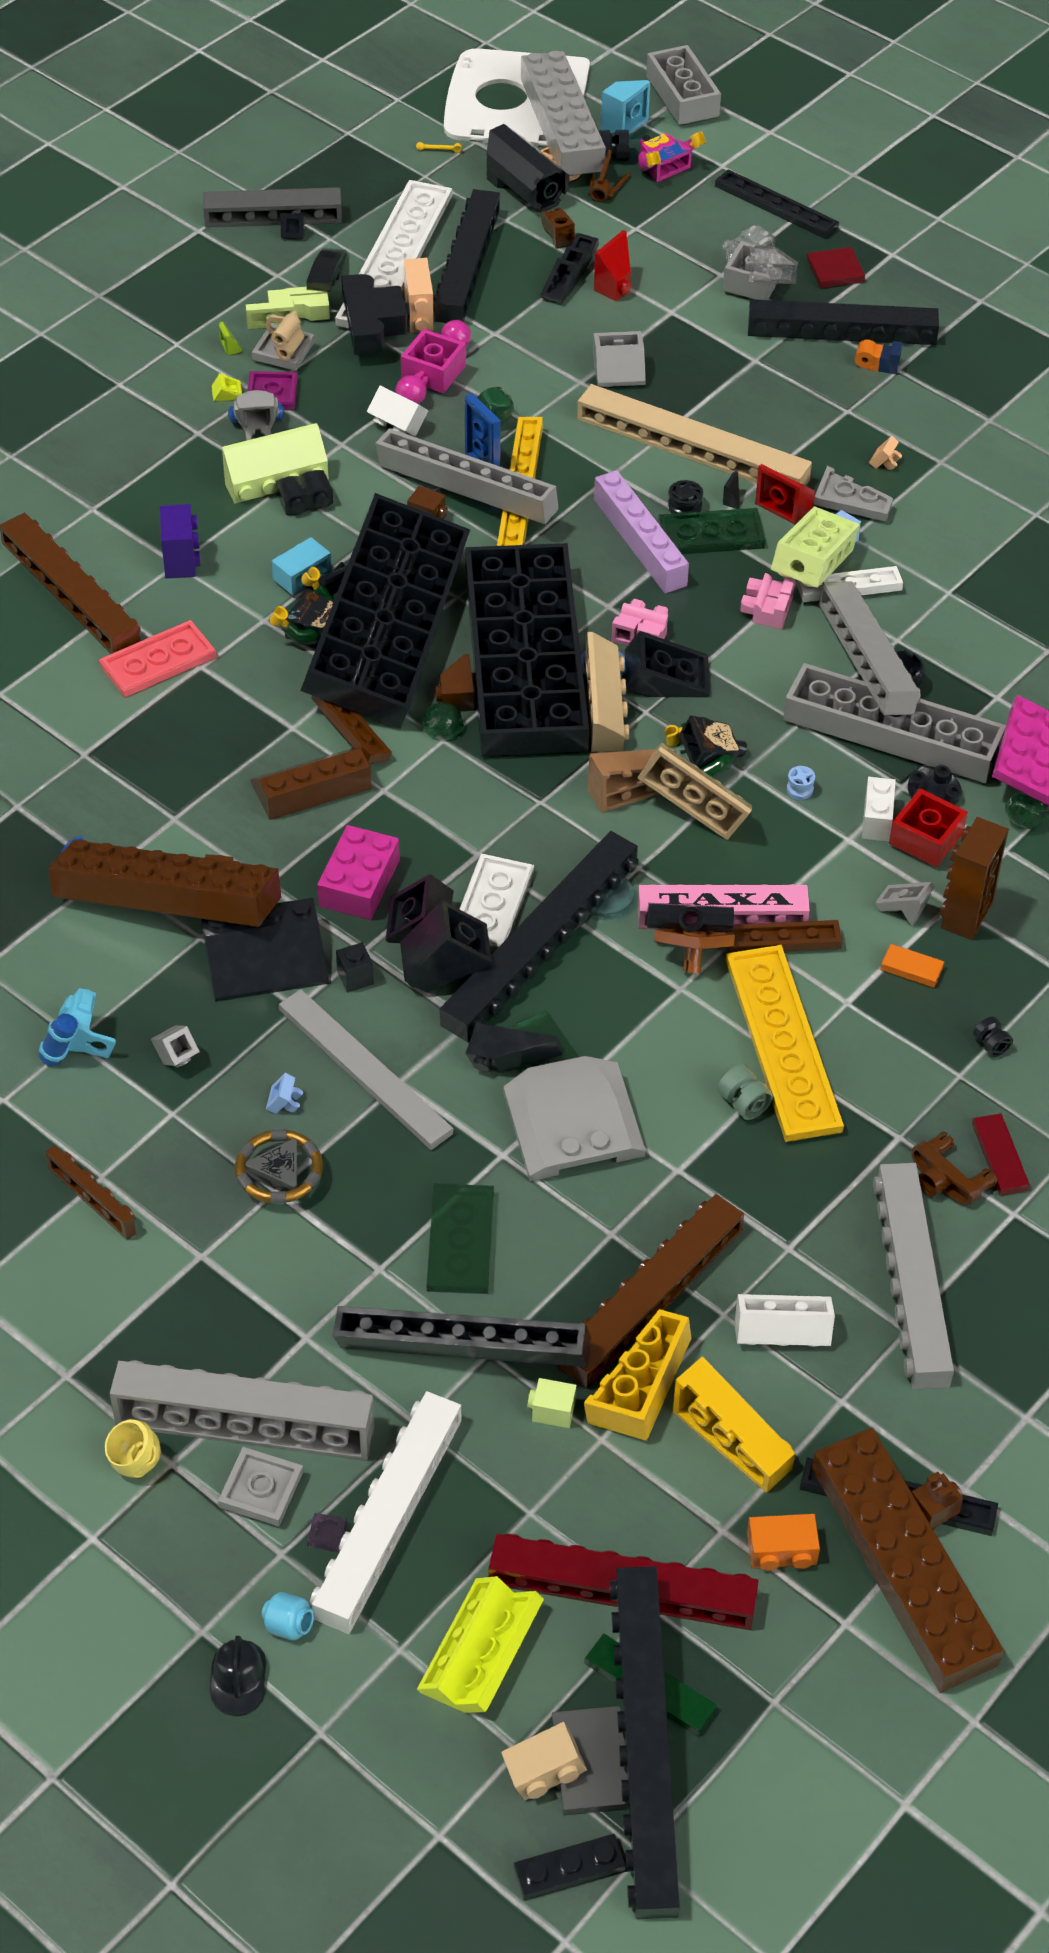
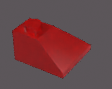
M624 230L595 252L594 291L614 301L626 295L631 288L627 232Z
M763 464L759 465L755 504L796 525L813 508L815 490Z

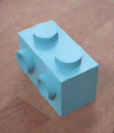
M310 537L272 560L273 580L291 595H294L306 587L302 583V575L305 572L308 573L311 567H316L320 572V576L332 571L331 553Z

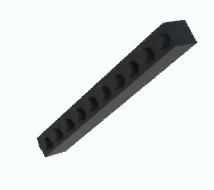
M610 830L491 954L492 963L488 967L474 972L440 1008V1026L468 1043L476 1023L486 1024L492 1016H497L509 998H514L518 994L526 980H530L536 975L538 968L543 962L549 961L553 957L555 950L560 944L566 943L577 926H581L586 922L594 908H599L603 904L611 890H616L619 887L622 879L628 872L632 873L636 869L639 862L637 858L638 845Z
M657 1566L616 1568V1580H610V1600H617V1612H611L612 1633H619V1645H613L614 1666H621V1678H615L616 1699H623V1711L617 1712L618 1733H625V1745H619L620 1767H627V1780H621L622 1802L629 1801V1814L623 1815L624 1837L631 1836L632 1849L625 1850L626 1872H633L634 1885H627L628 1908H635L636 1919L678 1918L680 1905Z

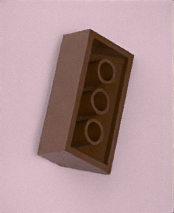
M350 748L250 779L269 820L371 789V769L361 748Z

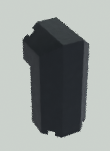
M502 124L489 130L487 180L497 188L504 189V185H508L510 189L514 190L529 204L542 212L558 206L561 202L559 199L562 193L565 195L569 190V174L507 125Z

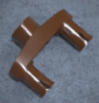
M943 1131L928 1142L923 1141L914 1146L911 1154L914 1163H916L917 1168L921 1172L918 1175L922 1192L929 1197H934L942 1192L959 1204L970 1205L979 1199L981 1193L997 1184L996 1175L993 1172L989 1174L990 1169L985 1168L969 1179L941 1155L954 1147L953 1138L950 1135L946 1137L947 1132Z

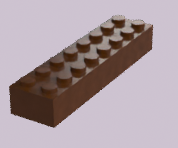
M82 839L73 840L48 868L53 897L257 927L262 924L281 899L278 868L267 867L263 864L251 865L240 863L239 861L215 860L212 857L201 858L187 854L165 853L161 850H143L133 846L122 847L114 846L110 843H93Z
M873 1427L815 1451L812 1471L939 1693L998 1667L1004 1653L1003 1647Z

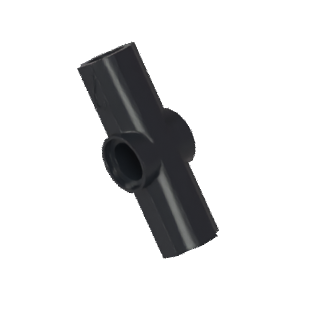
M648 902L647 928L684 929L689 932L697 930L733 932L734 907L696 905L693 903L669 904ZM690 910L696 911L698 913L696 922L693 924L683 922L685 912Z

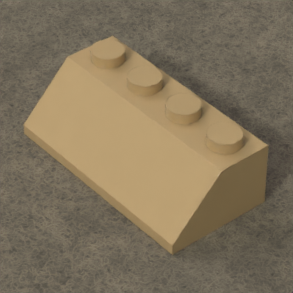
M587 632L585 664L591 752L623 751L624 740H629V725L624 724L623 717H627V701H622V695L626 694L625 679H620V672H624V656H619L616 644L594 632Z
M663 743L656 749L637 777L726 840L730 838L752 811V805L741 796L736 795L718 780L710 777L696 765L690 763Z

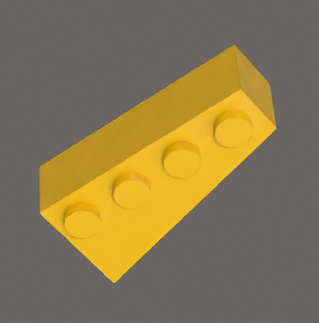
M660 1309L636 1337V1343L628 1352L625 1351L619 1358V1364L610 1375L606 1374L595 1394H590L585 1400L584 1407L587 1424L647 1441L691 1341L689 1317Z
M703 1356L676 1379L673 1413L766 1493L793 1469L795 1452L791 1445L783 1440Z

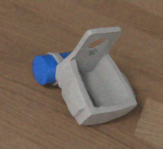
M262 390L247 391L242 395H238L233 406H230L228 409L230 421L232 424H240L246 433V441L252 439L253 435H255V430H261V434L264 436L271 435L274 421H281L284 413L283 405L281 402H278L274 394Z

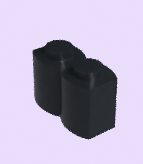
M324 470L309 471L301 476H288L276 482L277 495L286 515L301 514L309 509H321L334 503L333 490Z

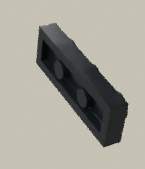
M615 1833L514 1862V1871L524 1901L625 1872L626 1868Z

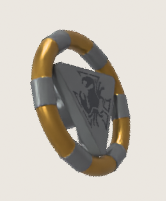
M287 1129L270 1130L254 1136L243 1145L235 1161V1175L244 1192L257 1200L271 1204L288 1203L307 1195L319 1182L323 1170L321 1152L314 1142L298 1132ZM271 1141H287L248 1161L255 1149L262 1144ZM297 1144L303 1147L312 1161L311 1172L299 1187H297ZM246 1170L268 1179L269 1184L275 1188L286 1187L290 1191L268 1192L254 1185Z

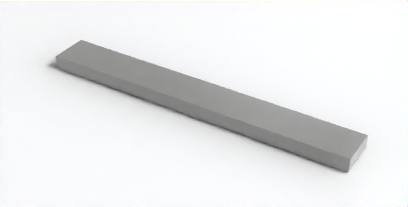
M298 990L279 1003L280 1012L430 1150L453 1135L452 1126L303 990Z

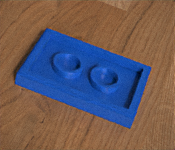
M473 393L466 395L465 454L500 466L501 420Z

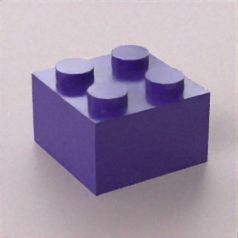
M191 504L160 506L161 544L165 579L196 577V566H200V552L195 551V549H200L198 532H193V530H198L197 514L192 515Z

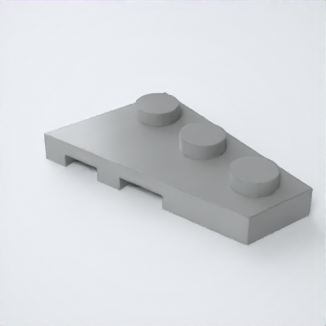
M829 466L826 467L814 497V505L887 521L893 503L892 497L870 486L862 487L853 482L854 478L847 475L841 477L834 473L835 469Z

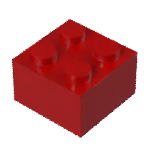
M920 788L892 822L889 844L938 867L962 837L968 811Z

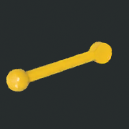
M418 142L416 149L419 151L423 149L453 150L455 153H460L462 145L460 143H456L454 146L428 145Z

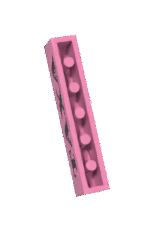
M651 884L639 885L638 892L639 929H664L647 928L648 902L669 904L693 903L696 905L734 907V925L808 921L810 912L807 885ZM693 910L685 912L683 922L693 924L698 918V913Z

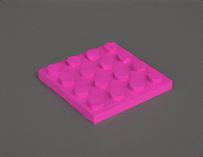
M1017 695L1012 701L992 777L1049 805V711Z

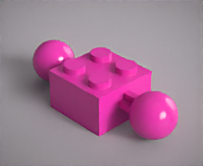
M452 320L443 326L441 334L423 329L401 355V379L396 385L395 392L417 404H420L425 399L426 388L444 394L466 366V347L471 340V331L468 325L460 320Z

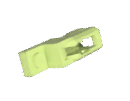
M307 286L268 291V303L246 305L248 329L266 328L265 322L270 316L285 317L287 314H291L292 311H296L298 318H306L310 321L330 319L327 291L307 290ZM272 321V322H271V324H275V325H279V324H280L279 322H276V321Z

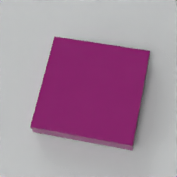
M250 371L247 391L262 390L273 393L278 402H281L284 410L295 411L298 372Z

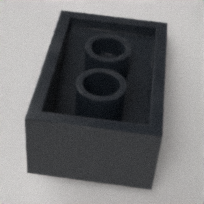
M639 631L624 649L627 690L647 697H708L710 695L707 654Z

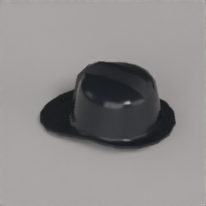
M235 1636L234 1640H230L220 1647L214 1655L211 1667V1700L219 1711L225 1715L235 1717L246 1715L256 1709L262 1700L265 1688V1654L258 1645L251 1641L243 1640L241 1636Z

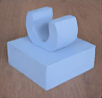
M284 1073L271 1086L266 1110L277 1114L283 1107L289 1112H295L300 1107L299 1103L292 1100V1098L298 1100L303 1095L301 1089L293 1087L295 1077Z

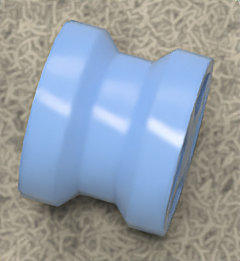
M796 766L789 771L786 790L791 798L806 800L813 795V784L815 781L813 770L806 766Z

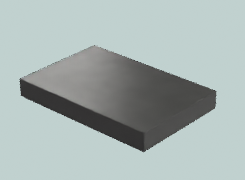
M620 1706L552 1712L553 1726L562 1722L567 1725L574 1736L587 1771L579 1774L576 1780L565 1784L560 1783L563 1815L629 1809V1801L622 1802L621 1780H627V1767H620L619 1745H625L624 1733H618L617 1712L621 1711Z

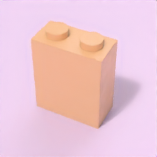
M427 258L404 259L405 302L409 303L410 317H408L410 333H418L423 329L434 331L433 291Z

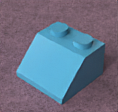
M620 81L606 88L601 95V130H610L611 133H614L616 130H629L630 134L649 119L650 81Z

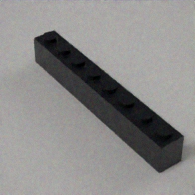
M473 189L471 197L466 199L465 212L461 214V226H457L456 240H452L451 254L447 255L446 268L442 270V283H438L437 297H433L435 322L447 323L452 320L464 322L500 212V192Z
M750 299L748 336L860 342L871 340L881 343L897 341L903 342V344L922 345L937 344L939 331L938 308Z
M345 1306L337 1307L333 1331L334 1339L340 1348L579 1367H588L591 1335L586 1324Z

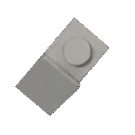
M932 882L888 885L875 904L880 912L902 910L909 924L913 926L925 910L934 885Z

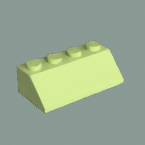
M317 423L222 447L225 485L234 503L277 493L276 482L288 476H301L309 471L324 470L327 479H329L328 460Z

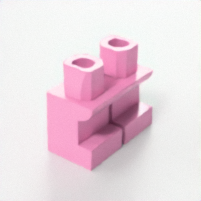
M765 573L763 580L749 578L746 595H743L740 612L753 614V623L782 630L793 600L795 579L785 577L784 582L772 580V577Z
M633 599L630 604L624 603L619 617L616 616L612 622L611 641L628 646L639 631L665 639L667 634L668 608L658 605L654 610L645 609V603L637 599Z

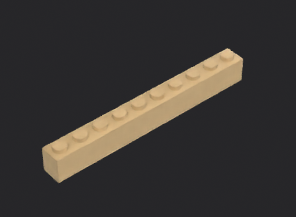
M591 384L578 400L577 420L728 474L737 471L738 477L756 484L758 467L761 464L805 486L810 481L811 461Z

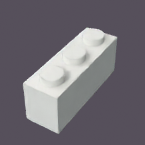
M738 1294L734 1324L737 1344L831 1346L835 1318L832 1298L822 1296Z

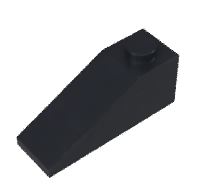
M476 1023L465 1054L474 1068L488 1072L489 1070L504 1071L562 1056L564 1048L557 1036Z

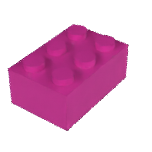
M346 825L317 884L319 907L372 920L400 861L399 838Z

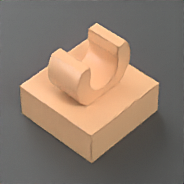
M893 436L888 438L877 448L869 463L875 469L882 463L888 470L897 466L896 462L902 458L900 452L894 450L899 442Z

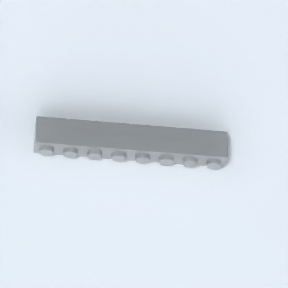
M390 428L376 442L379 466L543 524H546L559 509L556 486Z
M852 581L823 582L819 605L883 715L914 714L916 704L920 702V690L916 687L910 673L907 672L902 660L899 659L894 651V647L888 641L885 632L880 628L877 619L874 618L869 610V606L863 600L861 593Z
M916 1163L880 1164L878 1177L873 1178L874 1194L880 1197V1202L877 1204L879 1220H884L885 1227H882L883 1245H888L889 1252L886 1253L887 1270L893 1273L890 1288L892 1297H897L898 1305H895L896 1323H901L902 1325L899 1341L901 1350H906L907 1358L904 1359L905 1376L911 1378L912 1389L949 1388L954 1369Z

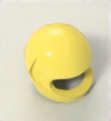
M129 1419L117 1424L110 1431L105 1442V1454L111 1467L116 1472L129 1478H139L151 1471L158 1463L161 1455L160 1441L147 1423L141 1420Z

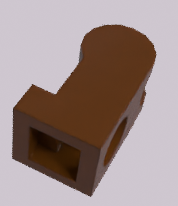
M560 207L548 212L543 211L541 213L542 225L544 230L548 231L553 238L555 248L571 245L575 238V223Z

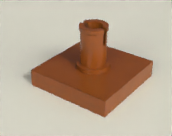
M684 929L655 930L654 941L685 947L683 972L701 973L702 949L734 946L735 939L734 934L703 930L689 932Z

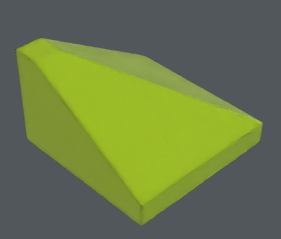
M220 322V342L226 354L242 353V347L224 322Z

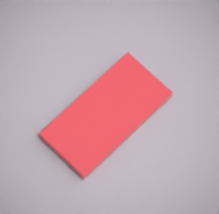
M189 620L99 659V664L125 698L217 658V653L195 624Z

